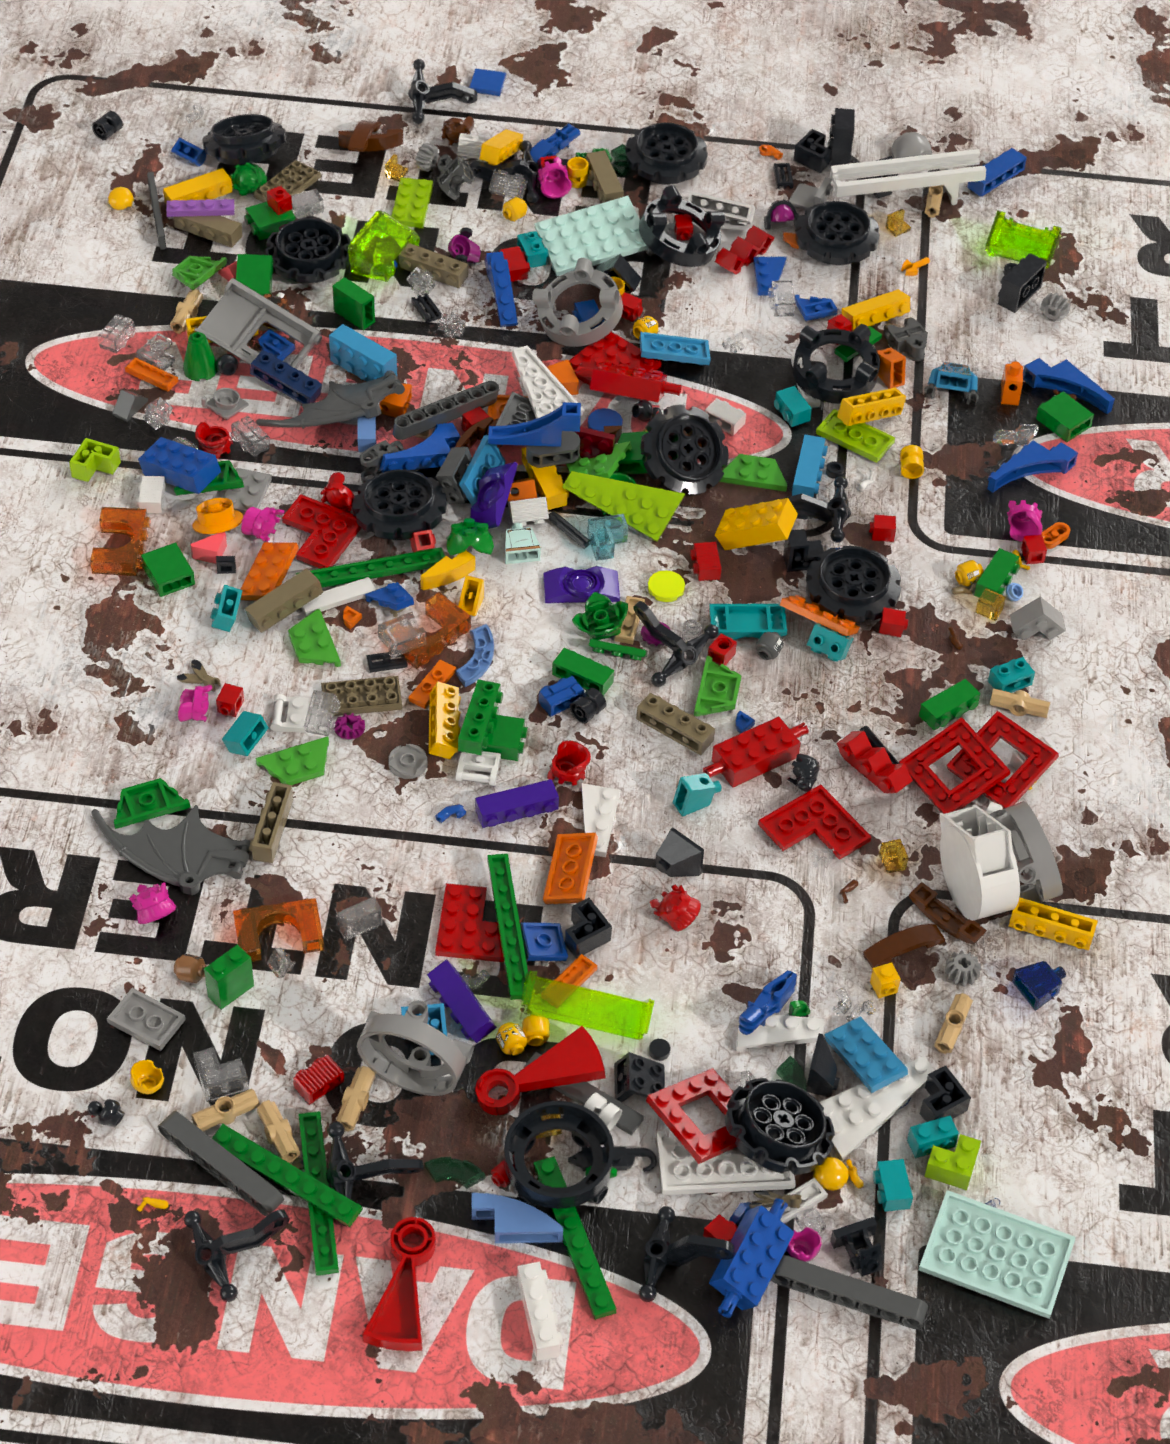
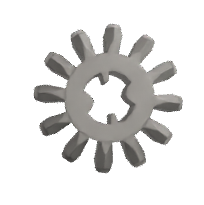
M423 143L419 147L415 158L417 168L423 171H432L440 157L438 147L431 143Z
M1050 293L1042 300L1040 310L1043 311V315H1046L1048 319L1051 318L1054 322L1056 320L1061 321L1068 315L1070 304L1067 303L1068 299L1063 298V295L1059 296L1058 293Z
M963 951L959 954L954 952L946 961L945 973L948 974V980H955V985L958 983H962L963 986L967 983L972 985L980 976L981 963H978V957H971V952L968 954H964Z

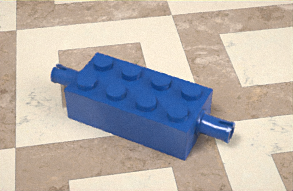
M776 1198L770 1211L762 1205L746 1211L730 1241L735 1246L733 1258L728 1260L721 1259L709 1281L711 1286L725 1296L718 1308V1312L722 1313V1316L730 1318L736 1306L742 1311L758 1306L795 1233L780 1220L785 1209L788 1207L786 1202L783 1204L784 1200Z

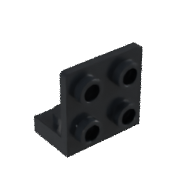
M628 1052L614 1063L615 1099L623 1103L633 1094L647 1098L648 1095L664 1089V1065Z

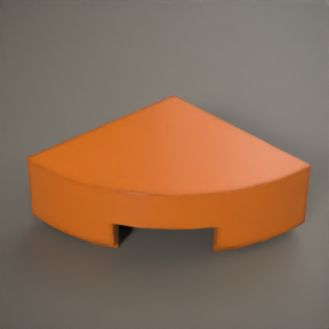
M783 232V241L790 244L792 248L799 249L795 239L796 233Z
M346 606L343 612V621L345 626L351 630L362 619V614Z

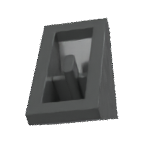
M121 390L112 414L128 422L148 402V398L132 391Z

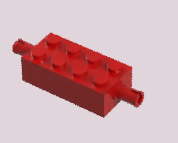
M601 361L594 368L579 365L576 372L577 377L591 379L590 390L657 403L662 399L664 393L680 396L682 385L667 383V375H664L662 371L653 370V372H648L642 367L633 369L629 368L626 364H618L617 366L612 365V362Z
M778 716L714 745L712 752V762L714 764L704 767L703 773L708 774L710 778L722 773L732 788L796 759L801 745L797 738L807 735L809 729L804 722L790 729Z

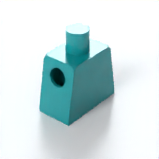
M706 773L680 777L672 803L682 817L708 807L712 802L713 795L721 792V784L719 781L712 782Z

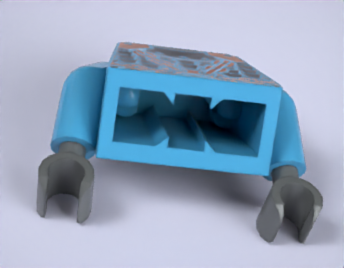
M944 362L941 367L934 368L931 371L928 381L929 386L925 387L924 397L926 398L927 393H931V399L935 397L934 387L936 386L970 392L966 402L969 405L972 399L976 405L979 398L976 393L978 378L970 371L967 365Z

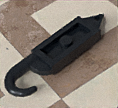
M590 1147L582 1148V1151L569 1157L568 1162L582 1168L583 1172H585L586 1168L592 1166L593 1163ZM602 1147L603 1162L605 1163L608 1162L609 1154L606 1155L605 1147ZM614 1147L613 1167L617 1171L627 1170L633 1166L635 1157H648L651 1163L648 1167L643 1168V1171L647 1172L655 1168L657 1157L652 1150L647 1148Z

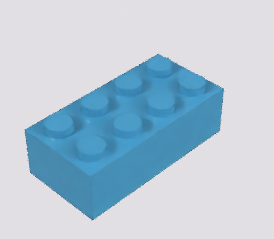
M344 324L329 335L330 361L367 382L384 376L390 370L397 376V354Z

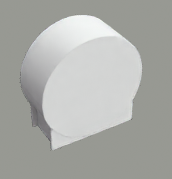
M973 804L972 807L946 814L939 813L942 832L940 840L942 869L951 897L962 915L973 921L1015 909L1020 896V879L1012 848L1011 831L976 804Z

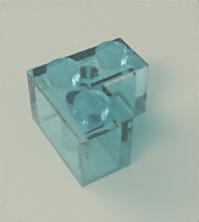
M624 514L588 519L587 536L596 561L614 558L615 544L627 542L628 525Z

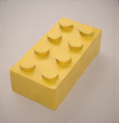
M788 498L745 505L738 508H729L725 510L715 536L724 550L787 540L798 513Z

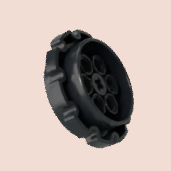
M244 114L228 117L215 123L211 131L208 132V135L203 137L202 142L206 153L216 157L221 163L229 165L253 164L275 155L277 149L282 146L281 144L286 142V132L282 125L273 122L270 117L259 114Z
M668 122L655 123L636 131L634 137L628 139L625 148L626 162L630 169L638 171L639 176L658 184H677L694 178L699 174V170L705 168L708 158L707 145L700 136H696L694 131L682 125Z
M829 201L817 204L806 209L805 214L800 215L796 221L795 239L798 246L802 250H807V255L826 264L847 265L868 258L870 251H875L879 244L880 233H878L879 225L873 217H869L865 210L851 203Z
M303 218L291 221L279 227V232H273L266 242V255H272L275 273L285 279L299 283H318L339 275L340 269H346L352 259V243L349 236L342 234V229L337 225L321 219Z
M685 405L667 407L663 410L664 414L659 412L649 420L645 426L648 433L641 437V454L647 458V461L644 462L645 469L653 480H660V487L664 490L683 492L686 497L700 495L706 492V487L708 489L714 487L724 475L721 468L728 465L729 457L728 447L722 443L725 435L716 421L710 422L709 414L693 406L688 410L685 408Z
M404 469L386 471L365 481L357 489L358 495H355L352 501L353 515L356 517L357 524L364 531L373 532L376 537L389 540H407L413 538L414 532L434 529L442 521V514H445L447 509L446 494L442 492L441 485L432 477L426 478L420 472Z
M843 546L839 549H828L818 555V561L811 562L806 574V592L811 602L819 604L820 611L831 613L834 617L839 614L838 617L843 618V620L848 619L856 623H863L868 619L877 620L882 618L884 607L896 606L901 593V577L894 565L887 564L888 558L884 555L860 546Z
M766 1078L747 1081L744 1088L738 1087L727 1103L728 1111L725 1115V1124L728 1133L736 1138L735 1145L746 1157L768 1170L782 1174L785 1171H791L794 1175L811 1172L816 1165H822L833 1148L831 1141L835 1135L834 1127L830 1117L824 1115V1107L811 1094L792 1083L779 1079L774 1081H768Z

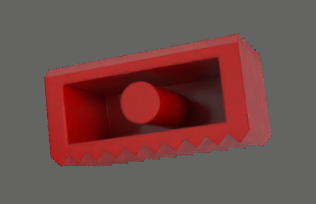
M519 246L500 249L499 252L503 251L504 259L508 261L511 281L527 280L530 264L526 262L524 251L521 252Z
M716 542L694 543L693 550H690L691 561H695L693 563V573L697 574L698 581L720 580L721 563Z
M329 1055L317 1058L307 1069H302L295 1074L293 1078L294 1089L310 1105L343 1083L344 1072Z

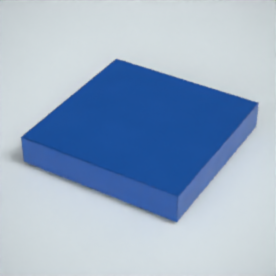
M475 68L469 88L476 90L480 94L500 96L506 79V72Z
M560 923L520 924L527 961H567L568 954Z

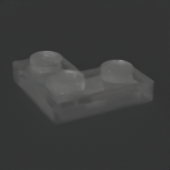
M157 333L136 352L137 358L165 371L175 362V356L165 352L172 346V339Z
M1020 424L1016 431L998 430L993 436V443H999L1000 445L1016 444L1017 446L1028 445L1037 434L1038 425Z

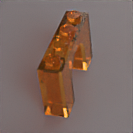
M102 507L99 519L101 533L124 534L131 537L132 540L120 548L93 547L90 560L92 574L137 576L138 569L142 568L141 555L145 554L144 541L148 539L147 528H150L151 524L150 517H147V510Z
M440 592L425 602V614L442 627L438 633L431 636H418L410 632L399 622L384 632L385 645L392 651H399L400 657L402 658L401 654L404 655L407 662L416 669L428 663L432 657L440 654L444 648L453 644L460 636L466 634L471 629V616Z
M316 898L233 910L238 945L251 957V961L262 960L259 936L267 926L274 923H287L298 930L301 937L303 954L324 950Z

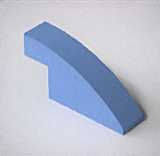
M363 416L357 418L359 452H364L376 445V417L365 418Z
M472 1193V1220L494 1219L495 1244L563 1242V1227L537 1208L501 1195Z

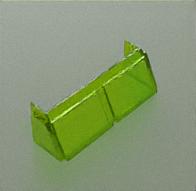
M529 971L526 974L521 1006H525L524 1013L573 1025H583L586 1028L636 1040L643 1039V1035L648 1033L655 1000L647 999L642 1002L536 976L537 971Z

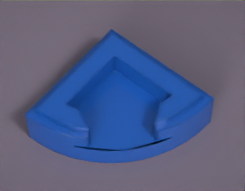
M742 711L737 713L735 726L740 734L750 730L755 725L753 718Z
M750 1202L740 1203L729 1221L734 1222L736 1225L740 1224L746 1211L751 1209L749 1206Z

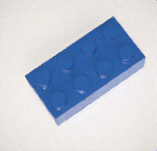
M160 437L138 458L144 476H165V483L199 494L221 473L216 455Z

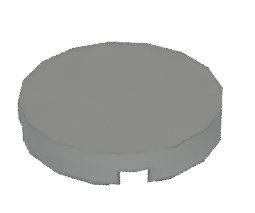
M406 744V746L402 747L401 745L397 746L390 752L388 757L391 772L403 779H413L420 776L428 766L425 751L413 744Z

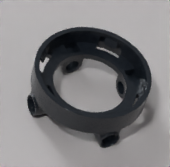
M669 185L664 188L661 198L653 200L646 207L639 222V233L647 247L662 259L680 266L698 267L707 264L713 258L721 242L720 228L725 223V215L722 211L705 212L695 204L682 200L676 186ZM663 212L691 216L692 221L703 229L706 237L702 233H697L691 237L688 244L673 239L664 231L667 225V216Z
M860 324L852 332L841 329L816 331L808 325L805 326L799 335L800 343L796 348L793 363V375L798 386L811 397L834 404H841L843 398L870 393L876 385L880 368L879 355L874 346L869 342V337L871 336L870 329L864 324ZM841 344L856 350L861 355L863 362L858 366L855 377L846 380H833L827 378V369L822 363L817 362L812 366L810 357L820 346ZM801 357L803 368H800V364L797 365ZM833 388H834V389H846V388H850V390H833Z
M550 1101L527 1109L515 1119L505 1139L504 1167L510 1183L518 1192L516 1200L533 1207L540 1205L548 1208L562 1209L575 1207L589 1200L599 1204L608 1192L607 1182L613 1167L614 1143L608 1127L597 1114L576 1103ZM563 1114V1118H551L541 1121V1116ZM549 1130L572 1132V1139L577 1145L582 1148L589 1146L593 1156L592 1167L587 1176L575 1185L564 1188L546 1186L535 1180L526 1168L524 1154L531 1150L537 1135ZM601 1145L605 1147V1154H609L608 1162L603 1163ZM512 1154H514V1166H515V1169H514V1167H513Z

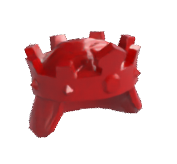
M206 422L198 424L195 437L199 442V449L216 455L217 459L224 452L227 454L231 452L230 445L233 444V441L227 429L220 426L210 427Z
M341 472L333 473L330 476L327 486L320 493L323 495L321 502L325 503L327 501L330 506L343 511H351L354 494L343 485L345 476Z
M572 740L559 743L557 754L551 759L552 763L549 766L551 768L547 774V779L554 780L557 777L559 784L568 781L572 783V786L577 785L579 779H585L586 766L591 760L589 750L581 743Z
M675 884L671 886L673 891L670 893L665 891L661 893L663 896L661 902L655 898L649 903L651 908L657 909L653 913L659 916V919L667 921L674 931L679 932L686 929L696 919L701 909V903L698 899L690 897L687 891H684L682 885L678 888Z

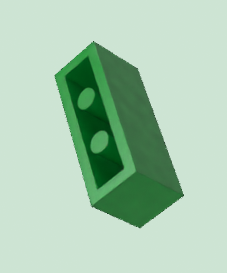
M999 548L976 583L974 596L992 604H995L998 598L1001 599L1005 592V586L1011 583L1013 574L1016 575L1019 571L1020 565L1018 561L1020 556Z
M563 648L553 661V676L560 679L573 676L577 683L586 691L589 688H595L604 696L614 683L613 669L590 658H586L575 651Z
M964 679L921 703L919 717L933 730L944 727L948 722L955 718H960L967 711L974 710L979 704L980 692Z

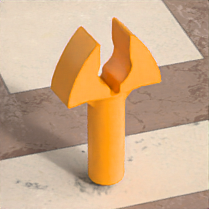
M926 257L914 263L907 259L902 265L901 272L906 270V276L918 275L919 269L917 268L929 264L930 259Z

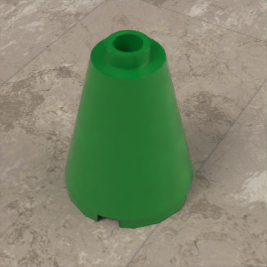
M194 332L188 338L183 371L190 380L200 381V379L204 378L210 380L218 372L215 356L205 334L201 332Z

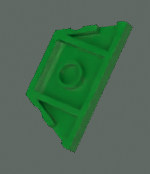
M230 460L219 461L221 473L200 493L244 488V483ZM179 487L174 488L176 496L194 494Z
M161 778L121 790L114 827L118 829L191 808L190 801L187 798L184 800L178 795V791L173 787H169Z

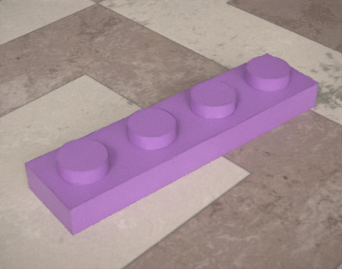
M234 199L167 201V217L235 215Z

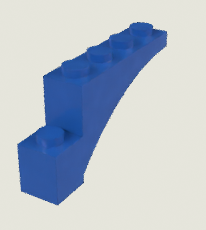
M503 251L486 253V273L493 290L500 327L517 326L518 321L508 261L504 259Z
M1040 358L1024 366L1023 380L1032 388L1057 389L1068 394H1075L1076 397L1089 402L1105 414L1112 411L1114 398L1067 359L1053 367H1050Z
M563 402L562 406L551 413L528 422L506 426H489L488 444L561 447L562 431L580 432L581 403Z
M453 423L436 424L435 431L431 436L418 445L403 451L383 454L380 469L383 473L398 469L415 470L441 467L451 448H455L461 436Z
M1033 440L1028 445H1024L1021 451L1014 454L1007 463H1003L996 472L990 474L987 489L995 492L1011 481L1034 474L1054 472L1066 474L1075 466L1078 452L1062 442L1048 450Z

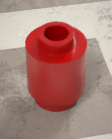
M512 1155L513 1167H514V1169H515V1166H514V1155ZM502 1160L491 1170V1180L496 1186L505 1188L510 1184V1181L505 1171L504 1160Z

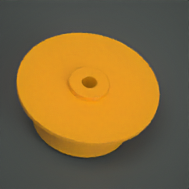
M209 499L196 507L198 518L194 520L192 527L194 531L202 534L222 533L240 525L243 520V514L240 511L234 510L231 499Z

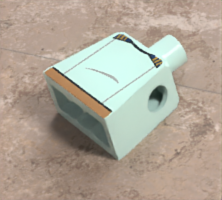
M514 523L512 529L506 530L505 564L540 561L541 547L531 527L523 528L521 523Z

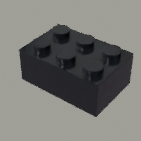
M835 108V114L831 115V124L833 125H831L829 130V137L831 138L828 140L827 148L831 149L830 167L850 164L855 130V109Z
M1031 253L1025 258L1023 257L1019 264L1013 266L1011 271L1001 279L1002 286L998 293V305L1016 313L1042 287L1047 261Z

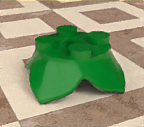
M466 518L464 522L452 524L451 532L446 537L447 550L450 556L466 551L469 546H472L480 553L491 555L494 543L492 540L493 536L488 530V524L475 522L472 518Z
M593 592L586 601L585 613L576 614L572 622L579 630L591 636L593 640L599 641L619 635L622 622L627 616L628 603L618 601L613 605L605 595Z

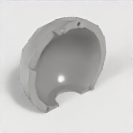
M907 132L900 135L894 141L891 152L895 158L930 155L932 154V148L925 136L917 132Z

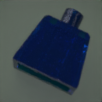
M1041 961L1016 969L1012 982L1036 1011L1059 994L1062 986L1061 979L1066 977V972L1061 966L1052 969L1047 962Z

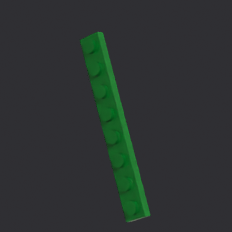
M440 547L311 570V572L319 579L323 588L351 583L367 577L374 579L430 569L443 559L445 554L443 548Z
M508 853L487 855L510 1000L531 998L532 991Z
M318 1111L298 1114L304 1171L329 1186L326 1178L327 1165L321 1113ZM308 1203L316 1276L339 1273L333 1217Z
M224 1124L220 1126L212 1137L213 1140L249 1168L349 1228L363 1210L359 1204Z
M555 1156L534 1162L533 1167L541 1184L554 1188L567 1187ZM550 1208L555 1221L563 1227V1242L594 1319L597 1320L615 1314L617 1308L576 1208Z

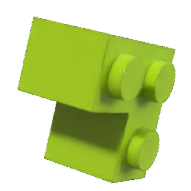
M88 438L84 439L69 461L72 478L89 482L96 470L113 475L121 463L119 447Z
M960 1134L955 1152L933 1145L924 1177L967 1190L981 1140Z

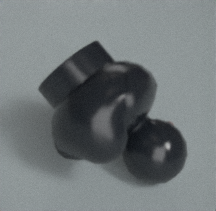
M224 354L217 358L216 368L221 374L233 375L238 368V360L232 354Z
M641 400L632 406L633 417L644 422L649 421L657 413H662L660 408H652V405L647 400Z
M105 1100L104 1107L99 1101L90 1102L88 1112L92 1115V1118L99 1116L98 1120L102 1125L110 1124L115 1128L125 1115L121 1110L120 1103L116 1100Z

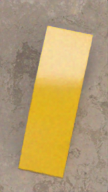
M468 551L458 554L453 559L445 556L420 576L421 589L427 590L441 587L465 577V575L476 570V557Z

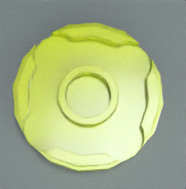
M659 571L649 578L648 592L658 601L673 602L684 594V579L673 571Z

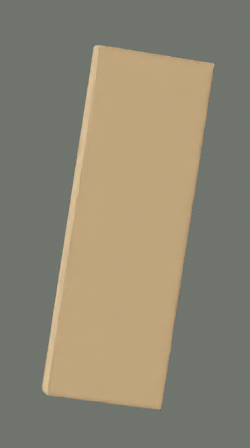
M632 596L626 597L625 602L628 603L627 616L622 622L621 633L615 636L614 641L633 645L640 622L633 606L639 601L645 603V599Z

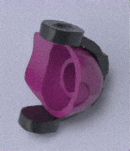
M777 200L769 207L767 216H764V227L766 230H769L771 228V221L784 222L792 220L795 226L800 215L796 212L795 207L790 201Z
M464 227L460 230V234L455 235L448 244L450 258L465 263L467 261L474 263L479 261L480 247L468 239L472 236V229Z

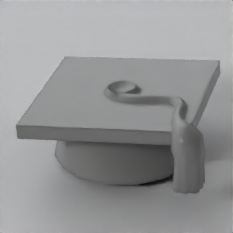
M231 388L218 389L212 399L206 402L207 398L203 396L201 401L202 407L209 408L225 420H228L249 405V403L240 398L236 390Z

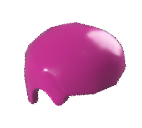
M805 1227L800 1232L793 1230L795 1233L786 1249L787 1253L792 1258L804 1262L811 1261L820 1251L822 1245L821 1236L817 1231L809 1227Z

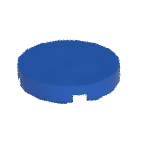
M602 408L593 411L588 416L587 426L589 429L604 431V426H622L623 419L618 412Z

